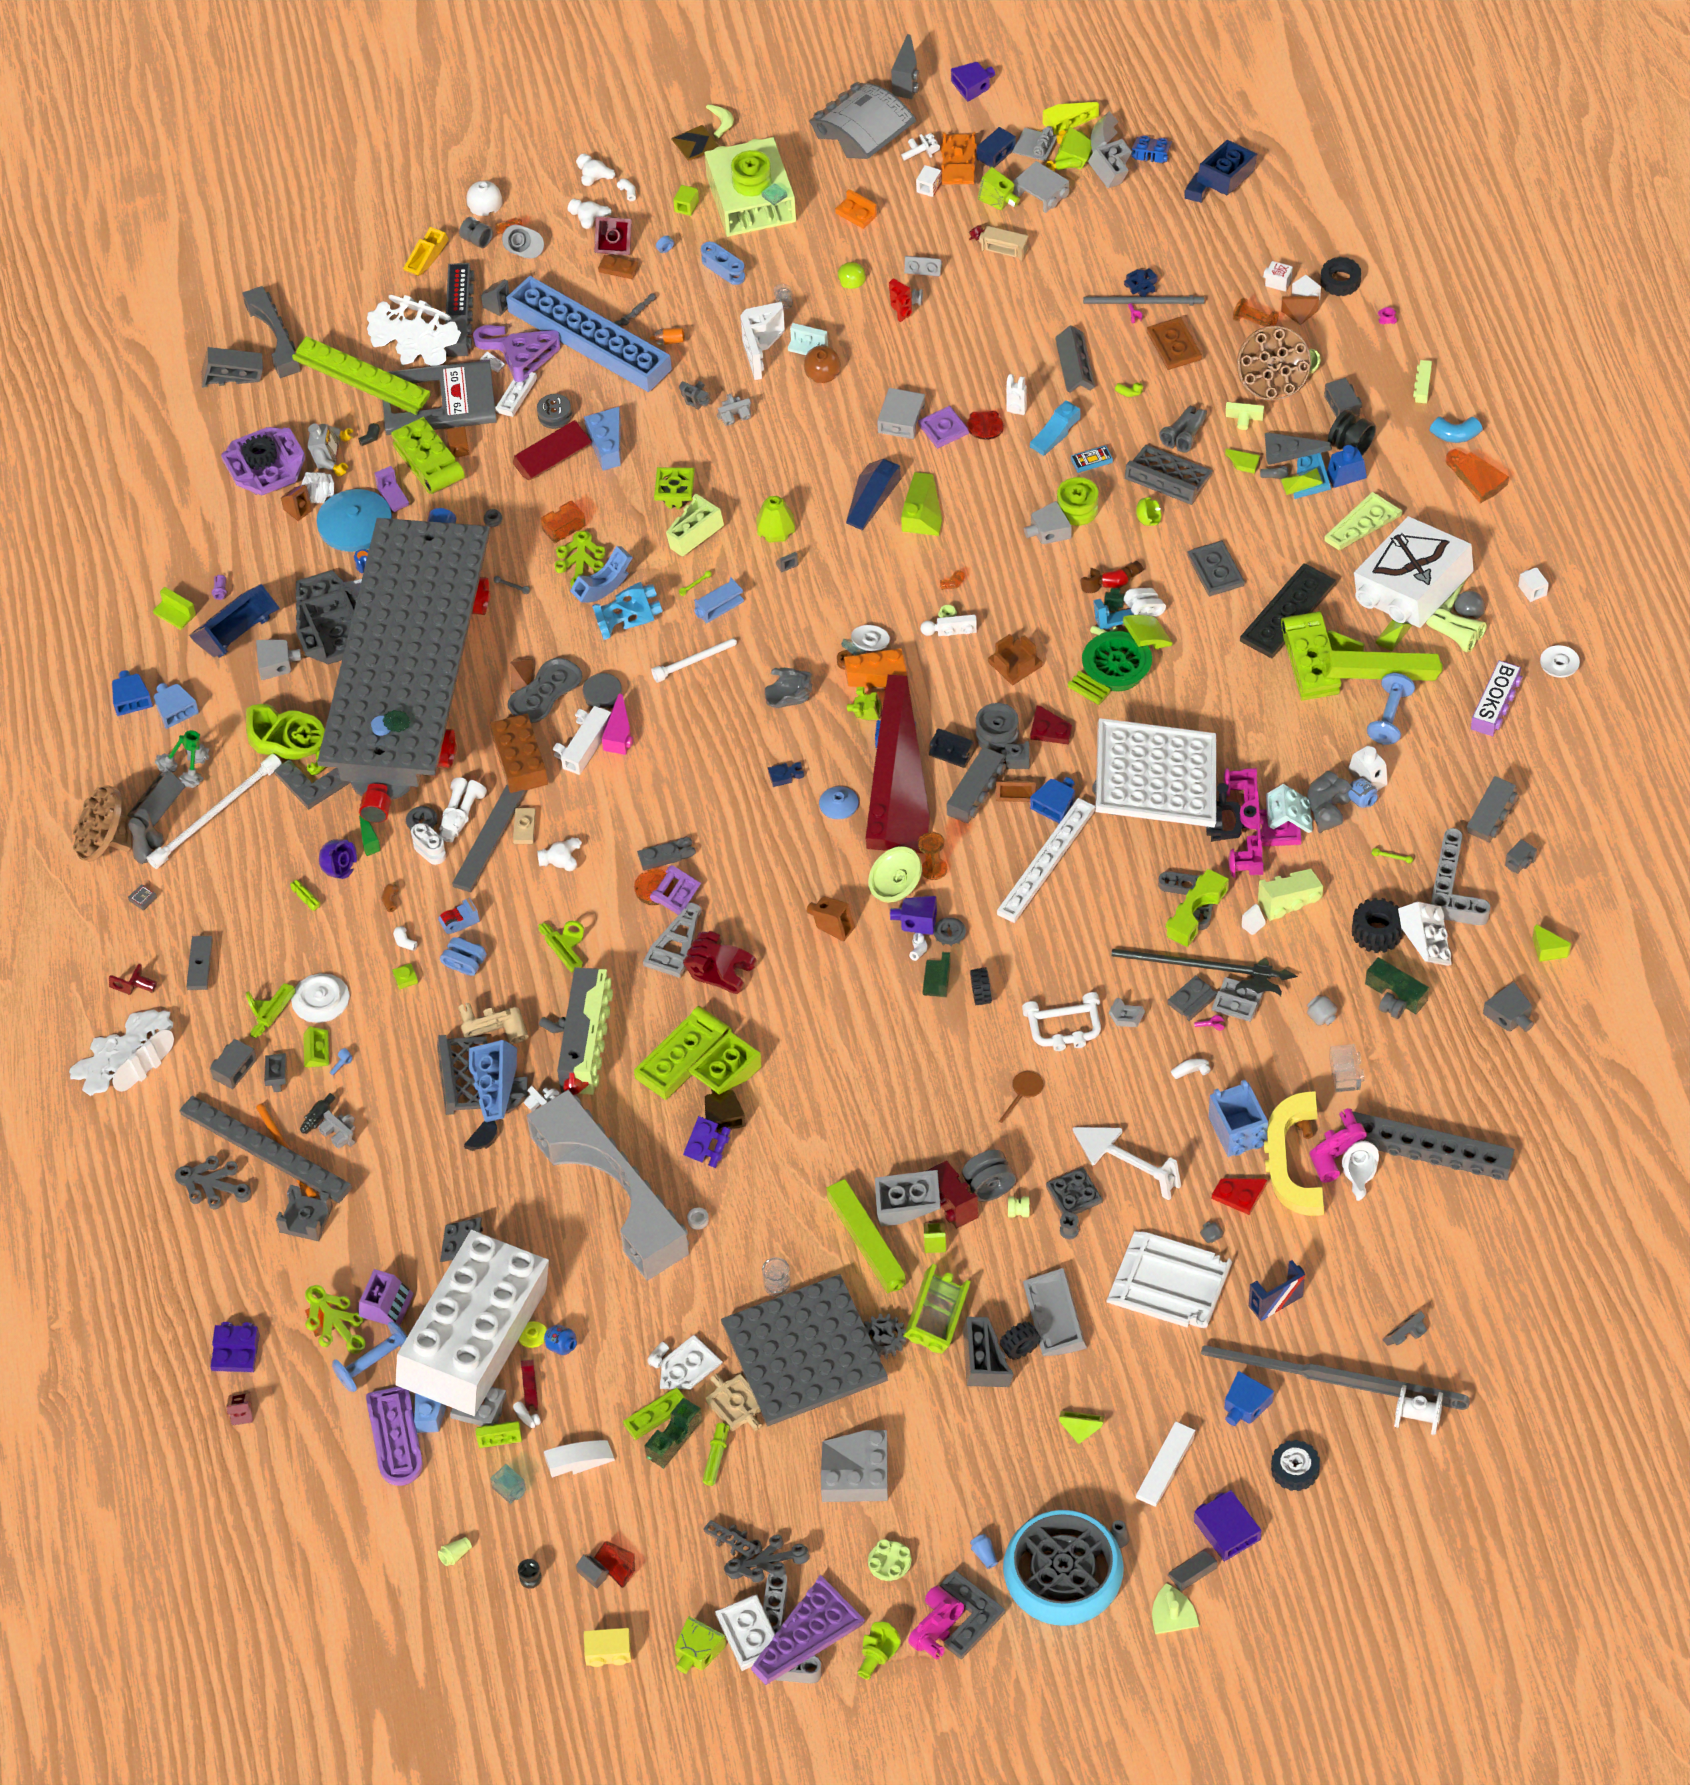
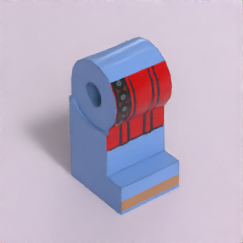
M470 897L463 900L462 905L452 910L444 911L439 916L438 920L447 934L461 931L480 922L477 909Z

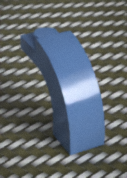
M616 546L605 566L593 575L578 576L570 592L580 602L585 603L604 598L617 589L629 574L626 568L633 557L622 546Z

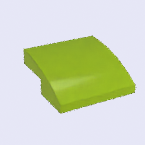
M1128 615L1123 617V624L1139 647L1151 644L1154 649L1172 646L1173 642L1156 618L1147 615Z

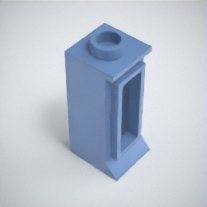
M730 577L729 583L715 589L698 599V601L694 600L696 616L699 619L702 618L706 624L744 602V599L739 595L743 593V589Z

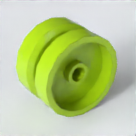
M754 150L743 151L733 158L731 162L732 184L739 194L753 197L765 193L770 188L772 179L769 158L764 153Z
M1073 477L1065 480L1058 487L1057 503L1070 525L1082 526L1088 524L1098 514V489L1089 479Z

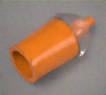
M660 328L655 332L654 336L650 337V340H655L658 345L662 346L681 343L685 341L684 329Z

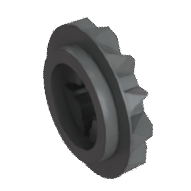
M426 806L413 808L406 816V825L411 831L412 827L419 824V821L424 816L425 821L422 823L434 829L435 824H437L436 812Z
M944 918L936 923L934 936L936 941L941 942L943 946L949 944L952 947L953 944H960V941L965 939L966 928L960 920ZM948 927H950L952 932L951 937L947 933Z

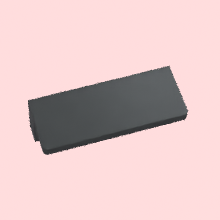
M170 770L160 773L127 816L135 818L134 814L139 809H145L154 827L185 788V785Z

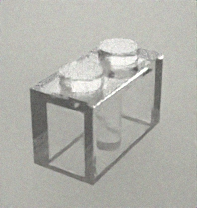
M1355 1044L1330 1046L1329 1060L1335 1092L1360 1090L1361 1082L1364 1081V1071L1359 1068L1361 1055L1360 1052H1356Z

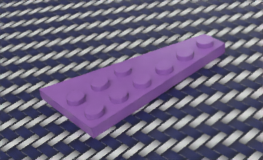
M820 1575L815 1584L807 1591L803 1600L798 1603L783 1623L779 1632L774 1635L770 1644L765 1647L753 1663L751 1670L767 1685L861 1627L865 1619Z

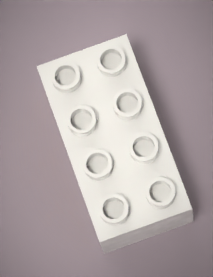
M471 1230L397 1354L396 1385L475 1416L546 1292L549 1260Z

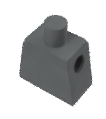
M1514 982L1484 1003L1483 1014L1506 1031H1512L1520 1026L1527 1032L1534 1025L1529 1019L1532 1005Z

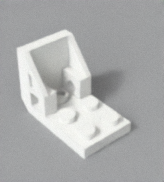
M782 302L748 308L740 315L742 341L754 380L762 379L761 371H764L763 361L760 360L763 358L762 350L769 349L785 332Z

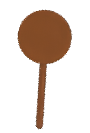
M1025 1071L1014 1077L1012 1086L1018 1096L1000 1118V1123H1003L1022 1096L1034 1097L1041 1093L1043 1090V1080L1038 1074Z

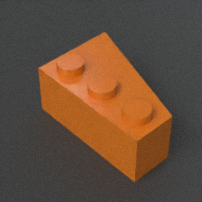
M901 648L844 657L847 684L850 687L872 689V687H882L885 690L888 674L907 676Z

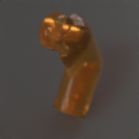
M956 570L949 580H940V589L958 588L965 579L964 572Z

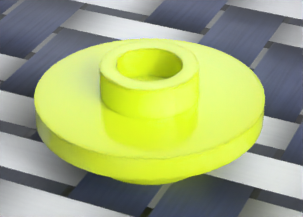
M528 1322L518 1340L525 1347H538L545 1342L544 1336L547 1329L540 1322Z

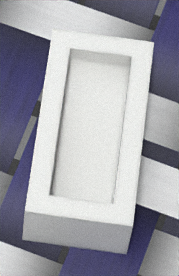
M486 352L480 358V361L490 360L491 369L497 373L505 366V363L489 352Z

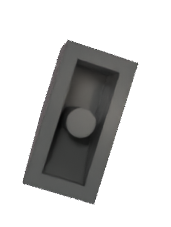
M504 279L496 282L482 293L483 308L498 316H501L508 309L506 298L510 294L508 280Z

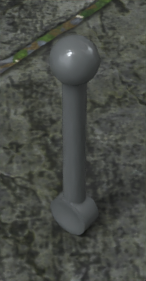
M499 576L494 577L495 583H502L521 590L523 594H529L530 592L528 586L521 587L502 580Z

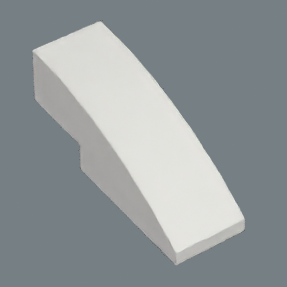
M608 1440L573 1443L544 1451L551 1477L570 1471L574 1475L615 1461Z

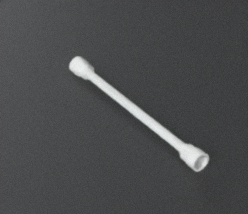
M274 754L268 756L260 763L261 767L258 768L256 773L245 780L238 788L215 805L214 808L210 809V811L199 818V820L167 846H164L162 849L158 847L148 855L147 860L150 865L158 869L168 860L171 851L177 848L184 840L188 839V837L205 825V823L240 796L247 788L251 787L258 779L267 774L271 775L276 768L282 765L279 758Z

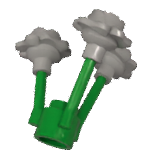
M189 730L185 732L184 736H179V740L170 754L157 755L155 764H157L161 772L168 770L175 772L178 764L174 761V755L180 745L183 744L188 753L187 760L190 761V767L188 772H183V775L179 776V779L186 787L194 788L204 779L201 777V774L196 773L194 766L197 763L204 764L205 760L209 759V749L205 748L203 744L200 745L199 733Z

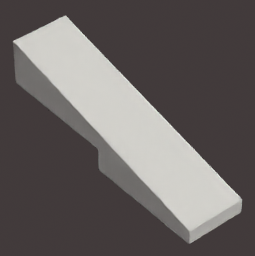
M1175 1421L1136 1494L1137 1499L1152 1506H1157L1174 1478L1175 1470L1194 1440V1429Z

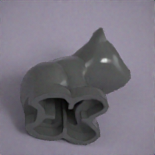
M1325 771V773L1316 778L1310 784L1307 793L1319 833L1341 825L1344 817L1335 804L1345 805L1351 801L1348 792L1352 789L1351 785L1345 779L1338 778L1331 771Z

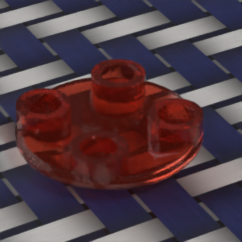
M997 411L972 412L967 421V429L972 436L978 439L990 440L998 437L1003 432L1004 423Z

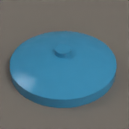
M363 489L342 491L326 500L317 514L319 535L326 544L341 551L355 552L361 549H369L376 519H392L391 509L387 501L375 492Z

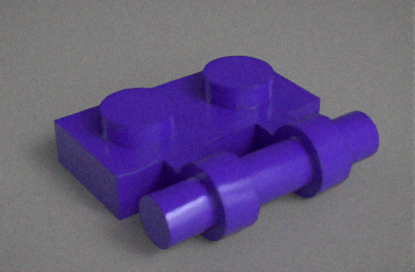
M698 1116L683 1155L702 1163L707 1155L711 1157L708 1165L716 1168L718 1161H721L723 1157L722 1151L724 1146L730 1140L728 1136L731 1129L724 1126L720 1134L716 1132L718 1123ZM713 1138L718 1140L714 1151L709 1149Z

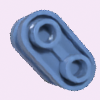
M454 937L448 943V949L444 950L441 954L440 961L448 968L474 976L479 969L478 964L483 963L487 954L483 946L467 942L461 937Z

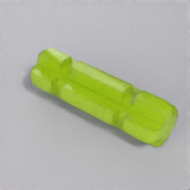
M299 880L291 882V890L297 893V896L311 910L315 911L320 907V901L313 897L314 895L305 886H302Z

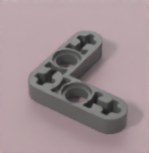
M1163 872L1159 875L1158 886L1164 892L1187 895L1188 891L1196 886L1199 876ZM1188 881L1193 885L1186 888L1182 886V883ZM1209 904L1206 907L1200 906L1194 911L1193 915L1197 921L1200 919V913L1204 914L1203 921H1198V930H1205L1209 927L1214 904Z

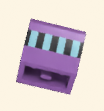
M374 1269L359 1302V1317L388 1325L389 1322H395L400 1326L414 1293L395 1275Z

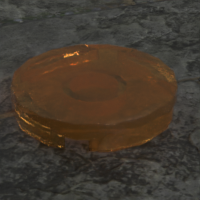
M650 869L644 874L641 873L635 880L634 885L637 898L647 905H659L660 903L650 899V895L653 891H656L667 873L661 869ZM673 880L663 893L666 897H669L674 889Z

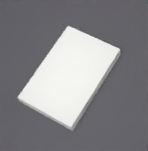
M757 1594L715 1611L741 1671L752 1667L753 1663L765 1647L770 1644L775 1635Z

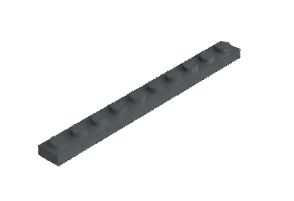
M191 1096L179 1110L184 1117L316 1191L329 1193L331 1199L338 1203L352 1189L349 1182L194 1096Z

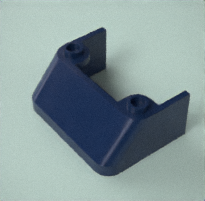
M259 584L239 595L189 636L212 657L218 656L220 658L228 652L226 648L229 644L253 625L259 622L263 624L271 618L269 614L280 608L264 586Z

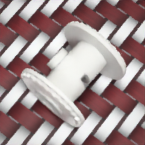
M1402 1385L1397 1402L1395 1427L1399 1428L1401 1417L1433 1423L1431 1435H1435L1441 1416L1443 1393L1439 1392L1437 1403L1428 1402L1423 1396H1417L1414 1399L1405 1397L1407 1385Z

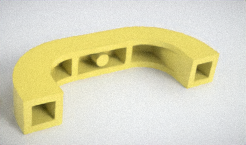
M1314 1091L1298 1093L1282 1101L1270 1116L1268 1122V1141H1264L1265 1153H1269V1160H1265L1266 1173L1270 1172L1271 1184L1276 1197L1288 1209L1308 1216L1324 1215L1322 1187L1303 1188L1290 1180L1287 1173L1285 1137L1288 1129L1294 1123L1302 1120L1318 1119L1316 1092Z

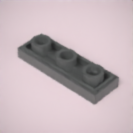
M192 936L187 990H208L213 944L212 936Z

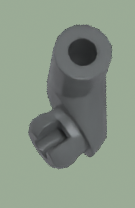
M1286 466L1261 469L1260 476L1261 478L1282 479L1289 475V470Z
M542 1017L539 1025L551 1033L564 1032L566 1017L559 1018L558 1022H552L546 1017Z

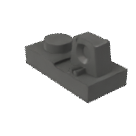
M286 1053L265 1055V1086H272L273 1092H282L281 1086L286 1084Z
M1422 1311L1412 1313L1382 1340L1389 1346L1392 1344L1399 1345L1407 1339L1405 1335L1408 1333L1415 1339L1421 1337L1427 1331L1422 1322L1425 1315Z

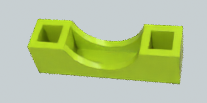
M1207 869L1203 875L1201 874L1196 881V886L1188 891L1184 903L1178 905L1174 917L1168 919L1165 926L1167 928V938L1189 947L1198 934V921L1193 915L1194 911L1205 904H1219L1228 891L1229 879L1210 869Z

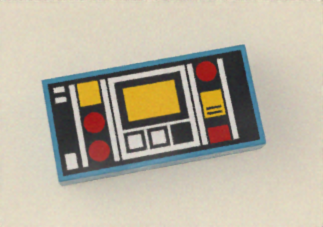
M1106 445L1071 455V461L1077 473L1113 463V458Z

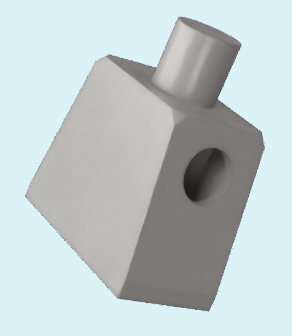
M1055 501L1031 514V525L1024 527V534L1026 538L1037 536L1041 544H1048L1071 539V525L1059 504Z
M256 640L258 669L261 680L288 674L291 672V662L302 660L300 649L289 650L286 640Z

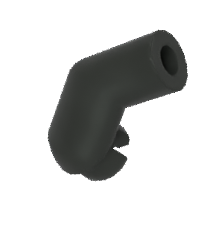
M371 423L368 426L367 434L358 438L361 446L378 439L380 432L378 424Z

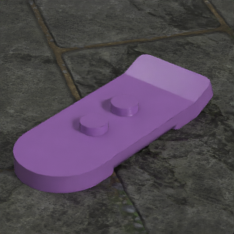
M394 1387L366 1394L380 1474L386 1482L392 1485H407L418 1478L423 1467L409 1390L402 1387Z

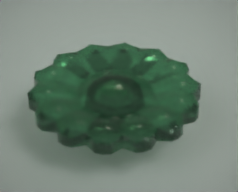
M401 710L388 711L384 715L383 725L392 732H401L409 728L411 721L406 713Z

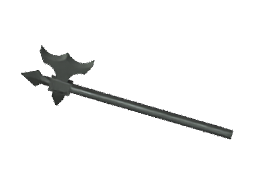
M1112 949L1111 955L1112 957L1250 974L1254 978L1241 980L1236 985L1235 991L1241 988L1252 989L1257 994L1271 991L1280 997L1282 991L1279 985L1271 983L1268 979L1279 977L1281 980L1298 977L1286 969L1282 971L1273 970L1266 958H1263L1252 967L1121 949Z

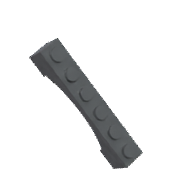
M263 286L242 292L244 304L250 317L255 316L266 323L277 338L275 353L271 355L279 378L300 372L299 364L301 363L293 360L292 357L295 354L294 351H296L294 343L288 340L290 339L289 333L286 328L283 329L284 324L281 316L277 317L278 311L275 304H271L270 293L265 292Z

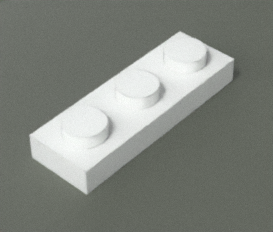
M531 372L529 377L522 382H515L513 379L497 404L496 412L513 417L537 380L536 373Z

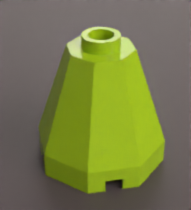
M769 496L763 502L756 517L757 534L761 538L762 536L765 537V540L769 543L786 541L788 535L795 532L794 515L782 498L779 496Z

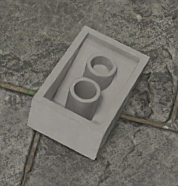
M937 1170L875 1178L877 1215L880 1227L903 1224L941 1209Z

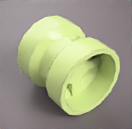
M1008 1196V1218L1016 1217V1215L1029 1217V1196H1023L1021 1199L1015 1196Z

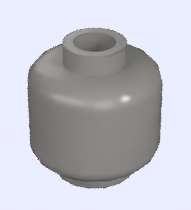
M1317 995L1307 1005L1308 1016L1319 1026L1325 1023L1330 1025L1337 1018L1335 1016L1337 1006L1327 996L1320 997Z

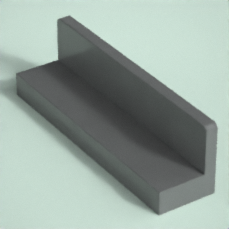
M1070 325L1055 338L1066 390L1072 392L1079 385L1092 390L1095 387L1084 334Z

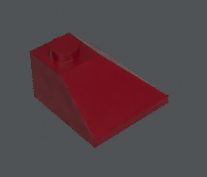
M596 217L594 253L630 255L632 219Z

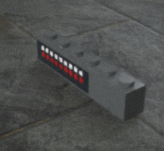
M470 263L448 264L446 314L451 317V320H445V324L455 322L457 330L461 334L456 344L445 347L446 357L468 356V349L472 348V341L469 335H472V324H470V321H473V312L470 308H473L474 305L473 297H471L474 294V284H471V281H475L474 270H471Z

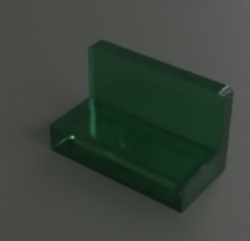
M942 952L941 961H926L922 991L924 996L947 997L951 966L950 952Z

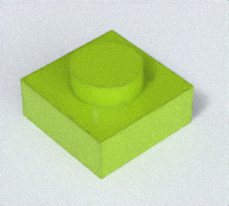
M412 964L392 970L399 990L418 984Z

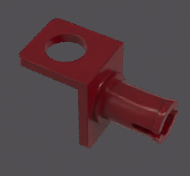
M138 964L129 982L110 975L109 987L131 995L136 987L153 993L157 981L141 976L142 964ZM114 982L122 984L123 987L116 985Z

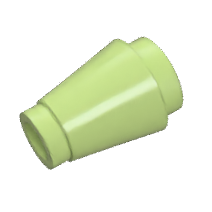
M464 1537L441 1546L438 1556L445 1566L454 1565L472 1548V1545Z

